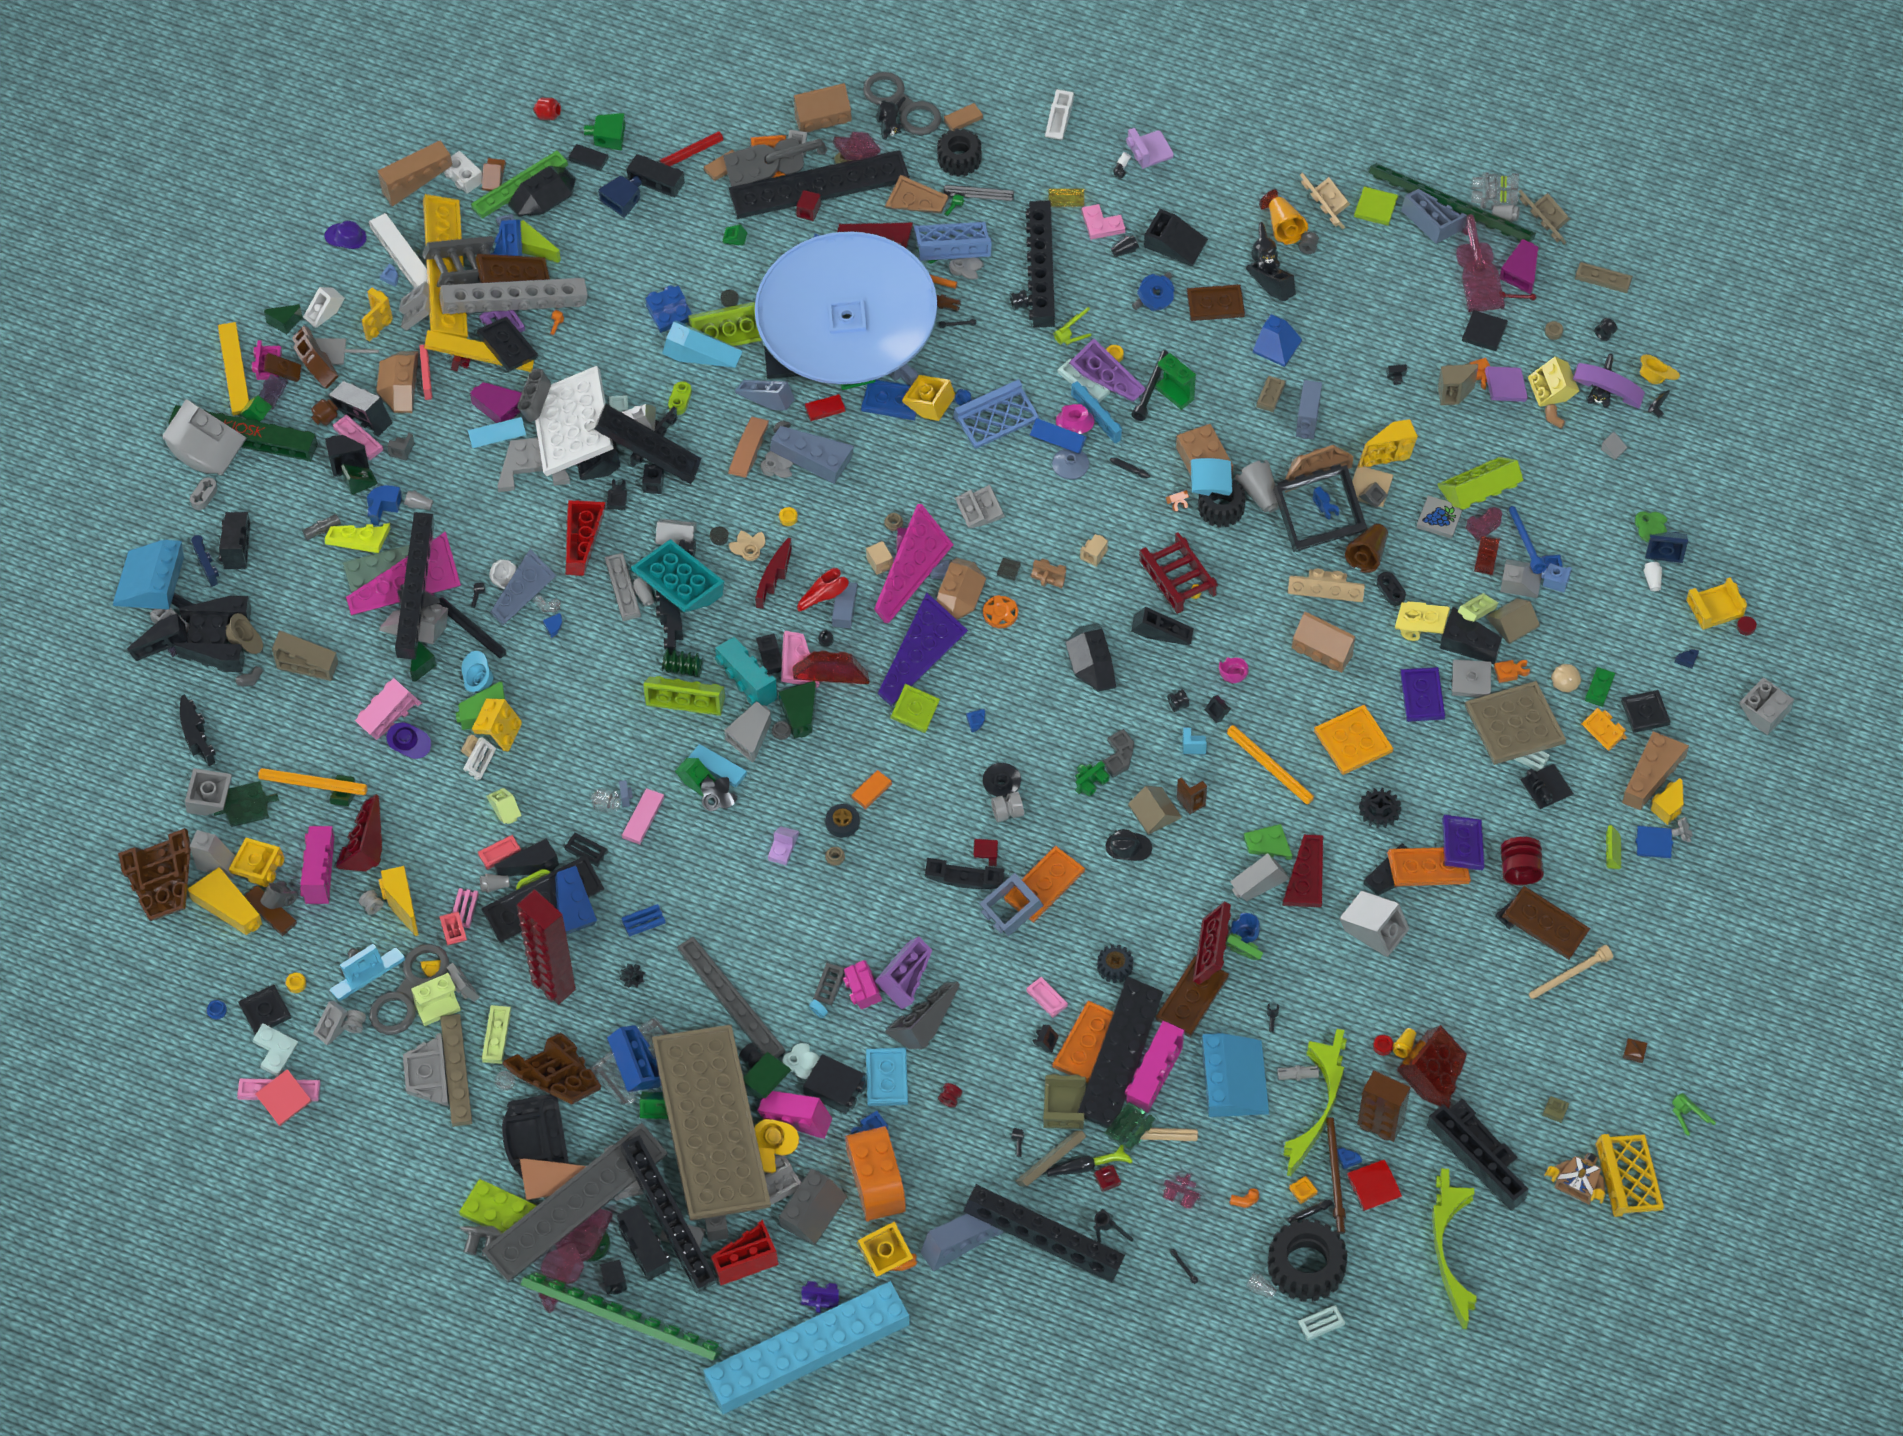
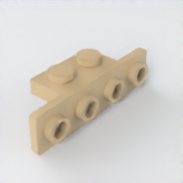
M1301 173L1300 176L1303 179L1301 183L1307 190H1312L1310 195L1316 202L1320 201L1322 203L1320 208L1326 215L1329 213L1332 216L1330 221L1335 227L1339 225L1343 230L1345 226L1336 215L1348 207L1350 203L1329 177L1315 188L1309 179Z
M1310 569L1309 577L1292 575L1289 577L1288 594L1363 602L1365 585L1346 582L1347 574L1341 571L1329 572L1322 569Z

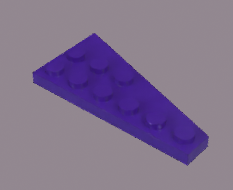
M927 592L877 693L890 706L898 701L905 684L913 686L968 632L959 621Z

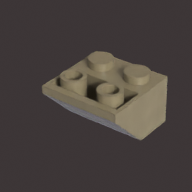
M1478 364L1441 366L1438 383L1441 406L1460 404L1475 388Z

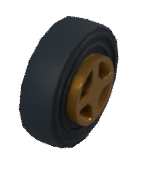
M837 804L831 807L826 814V828L835 837H849L855 834L859 828V813L851 805Z

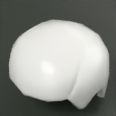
M498 560L493 563L489 572L492 583L498 588L505 589L517 567L509 560Z

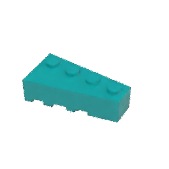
M735 637L715 648L716 662L719 666L725 668V672L730 679H734L738 690L747 695L746 697L750 705L758 702L762 706H767L778 699L776 679L773 676H768V671L764 666L759 667L754 656L749 657L748 650Z

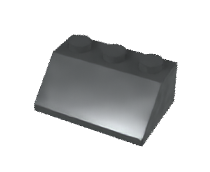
M811 1168L780 1214V1227L815 1246L846 1200L847 1195L829 1177Z

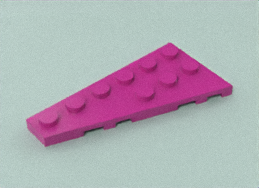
M917 504L874 608L884 623H889L932 572V569L937 566L954 545L922 504Z
M446 531L432 540L426 590L432 594L461 586ZM408 556L346 597L351 616L399 603L396 589H399L400 585L404 584Z

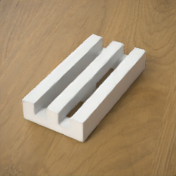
M483 737L479 738L463 770L469 771L471 776H475L474 779L480 780L496 748Z

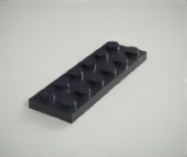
M605 403L594 430L614 440L617 444L628 448L633 453L642 456L649 462L658 465L665 471L679 477L682 481H686L689 484L694 481L702 458Z
M587 855L483 907L481 910L499 943L522 933L519 925L520 919L517 915V904L534 889L557 909L555 876L559 871L576 866L588 898L604 891V887Z

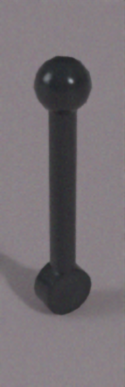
M971 319L970 321L947 323L941 321L939 322V328L967 324L974 326L976 325V320Z
M1175 1249L1170 1250V1254L1175 1257L1191 1278V1283L1196 1284L1198 1277L1191 1273Z

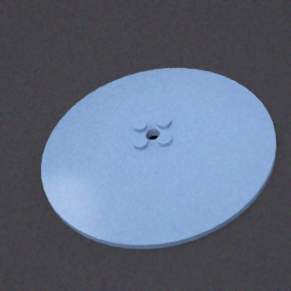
M863 232L825 234L794 246L778 258L769 268L761 281L755 301V318L759 335L768 351L776 360L796 374L830 384L867 382L898 370L914 358L923 348L934 328L937 315L935 287L931 276L921 261L898 243L881 236ZM845 314L851 315L849 319H845L842 316Z

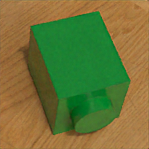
M257 395L249 400L240 414L247 420H257L260 422L272 406Z

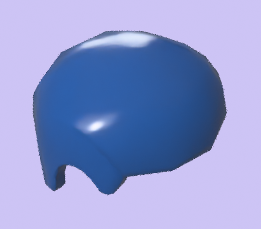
M1242 913L1237 921H1232L1230 933L1242 937L1241 941L1245 943H1251L1259 936L1260 922L1254 914Z

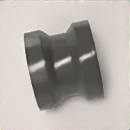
M1304 232L1301 236L1299 250L1305 254L1315 253L1316 245L1319 241L1318 235L1313 232Z

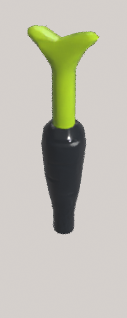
M1121 1144L1113 1154L1096 1158L1082 1156L1046 1170L1047 1177L1055 1175L1085 1173L1093 1170L1097 1165L1113 1161L1132 1164L1133 1160L1124 1152V1145Z

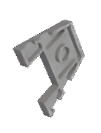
M538 437L510 441L498 482V492L515 490L514 474L543 471ZM565 469L552 474L554 486L570 484V477Z

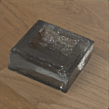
M1003 558L997 571V576L1015 581L1021 567V562Z

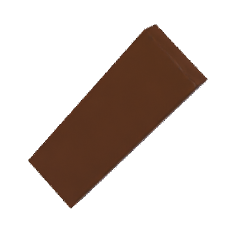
M256 885L244 897L269 925L280 935L284 936L297 924V921L282 907L276 909L265 907L260 901L264 891Z

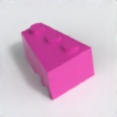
M772 1091L766 1099L762 1098L758 1108V1112L763 1120L772 1119L788 1123L799 1132L825 1139L833 1119L820 1098Z

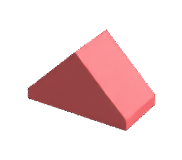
M459 912L439 916L447 946L467 941Z

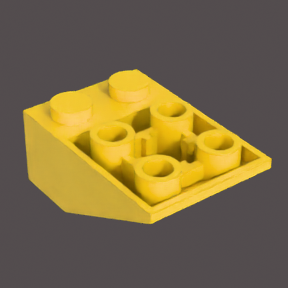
M1411 420L1392 422L1365 443L1358 468L1410 459L1418 437Z

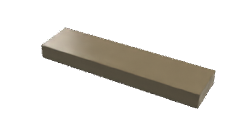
M1074 1131L1015 1180L1016 1183L1021 1187L1030 1185L1086 1138L1084 1132Z

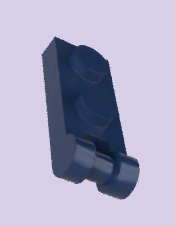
M195 535L191 539L195 554L210 586L218 585L216 578L219 576L215 566L212 567L210 564L212 559L209 552L205 553L203 538L200 535Z

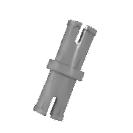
M1295 1065V1067L1277 1068L1278 1081L1288 1079L1301 1081V1079L1319 1078L1318 1065L1302 1067Z

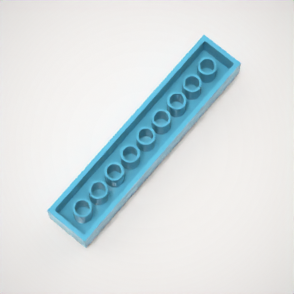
M891 1281L703 1370L704 1378L722 1414H725L909 1326V1314Z

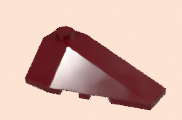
M377 794L363 803L355 819L357 826H355L352 832H349L347 836L350 839L347 847H342L336 868L366 872L380 863L382 835L380 803Z

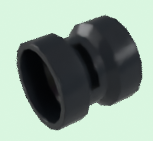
M749 1043L741 1050L739 1057L744 1062H747L748 1066L752 1069L765 1054L759 1052L758 1047L754 1043Z

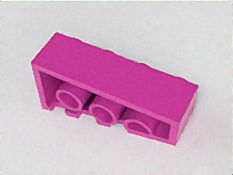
M1162 1021L1149 1050L1144 1055L1140 1068L1138 1067L1134 1074L1133 1083L1129 1084L1125 1091L1127 1104L1149 1113L1183 1050L1185 1030Z

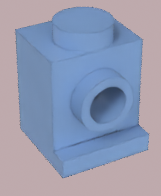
M1550 563L1549 567L1541 575V578L1544 579L1543 586L1564 593L1572 568L1568 567L1567 569Z

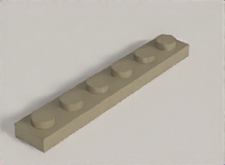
M461 1015L440 1016L452 1127L470 1125L473 1123Z

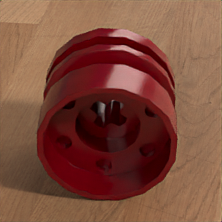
M1514 837L1501 844L1502 878L1505 882L1513 885H1530L1543 878L1542 844L1539 840L1532 837Z

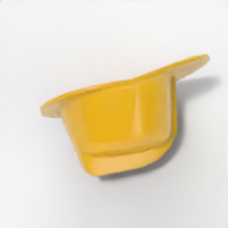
M1647 354L1641 356L1642 366L1640 375L1648 382L1660 384L1665 379L1677 380L1680 378L1678 371L1664 364L1656 357Z
M765 1119L754 1127L758 1147L774 1149L775 1154L788 1155L797 1149L799 1135L792 1125L772 1119Z

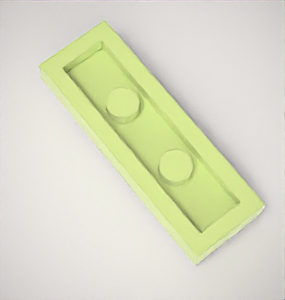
M1482 593L1461 605L1458 613L1462 614L1464 619L1474 622L1495 610L1499 602Z
M491 1005L482 1062L502 1064L511 1007Z

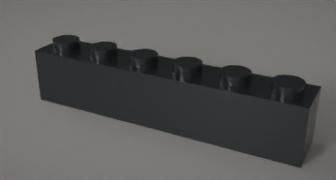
M1444 1104L1429 1115L1427 1127L1511 1211L1526 1200L1529 1189Z

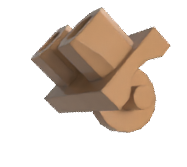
M1043 558L1040 561L1035 560L1031 577L1040 580L1041 586L1045 587L1048 583L1062 588L1066 577V566H1052L1048 560Z

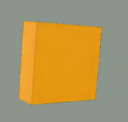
M1307 1176L1289 1186L1290 1191L1300 1204L1318 1194L1317 1189Z

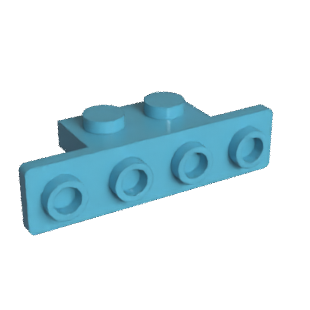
M372 944L340 964L346 979L332 987L330 992L338 1001H341L390 969L398 966L405 960V957L397 948L380 956L377 948Z

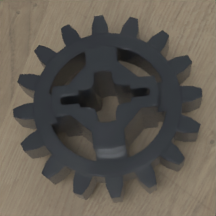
M1374 788L1373 793L1367 791L1366 796L1361 797L1359 815L1363 816L1364 822L1369 820V826H1372L1374 823L1376 828H1379L1380 825L1387 828V823L1394 825V820L1398 821L1399 814H1401V801L1397 800V795L1391 796V790L1386 793L1384 788H1381L1380 791Z

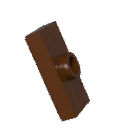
M267 353L264 371L298 382L300 380L301 364Z

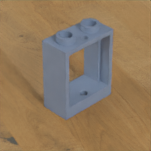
M1304 380L1297 418L1296 437L1314 439L1322 382Z
M1016 873L1011 875L980 903L983 908L981 913L988 921L992 918L995 922L993 926L1000 934L1004 932L1008 937L1044 906ZM1015 886L1029 903L1004 924L990 907Z

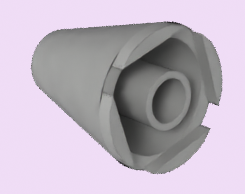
M1259 460L1244 467L1241 470L1242 474L1240 476L1236 474L1235 479L1264 512L1273 513L1279 508L1273 490L1275 487L1274 478L1268 460H1264L1265 463H1261Z

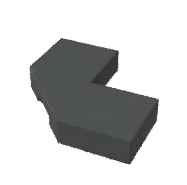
M1124 729L1108 737V742L1116 753L1102 761L1105 764L1106 770L1113 778L1130 767L1134 741Z

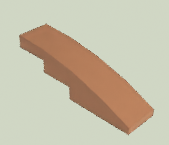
M756 417L750 418L734 454L728 474L747 477L757 459V452L763 443V436L769 426V420Z

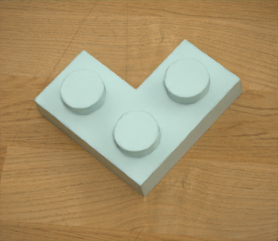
M265 1024L261 1025L253 1038V1043L269 1051L260 1068L278 1077L298 1045V1041Z

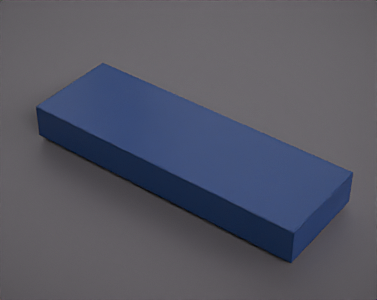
M1036 418L1030 432L1032 437L1081 454L1087 438L1084 435Z

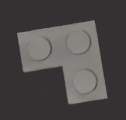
M453 962L447 966L456 991L461 993L465 999L469 997L474 1002L479 999V994L461 969Z

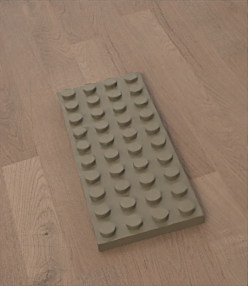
M732 1025L652 1037L689 1220L771 1208Z

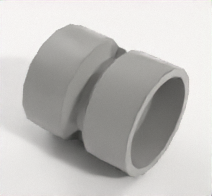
M1019 792L1007 794L1006 798L1003 796L991 798L992 809L997 823L1008 820L1009 816L1013 819L1024 816V808Z

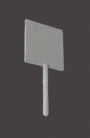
M315 338L319 348L328 355L332 365H344L345 353H379L378 349H345L346 339Z

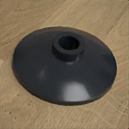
M993 764L983 774V786L993 796L1006 797L1007 794L1017 792L1020 788L1021 775L1010 764Z

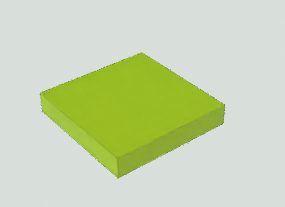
M1363 187L1354 217L1389 226L1398 195Z
M905 684L890 718L926 733L940 699Z

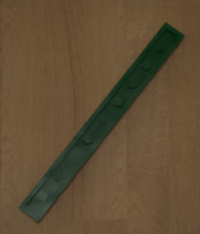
M1375 163L1369 169L1368 173L1373 174V177L1376 179L1387 180L1390 185L1405 188V191L1408 193L1420 189L1438 199L1437 202L1445 207L1447 205L1451 206L1454 212L1460 215L1461 213L1467 215L1471 221H1480L1487 228L1498 229L1505 236H1514L1519 242L1522 239L1531 242L1535 238L1536 233L1378 163Z

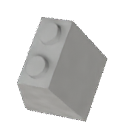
M1361 891L1354 898L1350 906L1339 918L1345 932L1386 957H1389L1409 931V926L1399 903Z

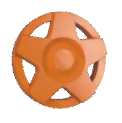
M996 595L985 603L983 617L994 628H1007L1017 620L1018 607L1016 602L1009 597ZM986 614L991 615L992 619L990 620ZM1003 620L1007 622L1004 624H999Z

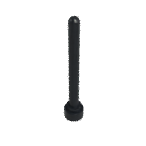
M1167 350L1161 352L1158 362L1168 354ZM1157 364L1140 405L1134 407L1132 417L1137 421H1144L1147 417L1148 411L1146 407L1162 371Z

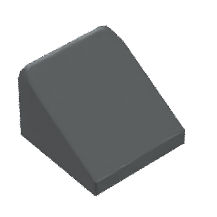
M1377 482L1370 484L1359 495L1362 500L1375 508L1388 496Z

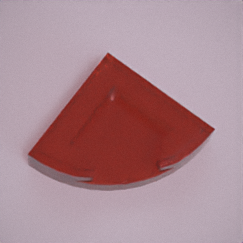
M1276 189L1269 191L1261 198L1259 202L1261 210L1269 208L1270 202L1278 197Z

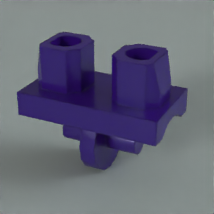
M808 1281L806 1286H802L801 1305L816 1307V1313H821V1307L835 1308L839 1306L837 1284L828 1283L826 1288H819L818 1283Z

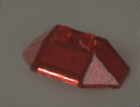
M813 651L792 667L794 680L854 684L870 683L868 671L852 654L846 652Z

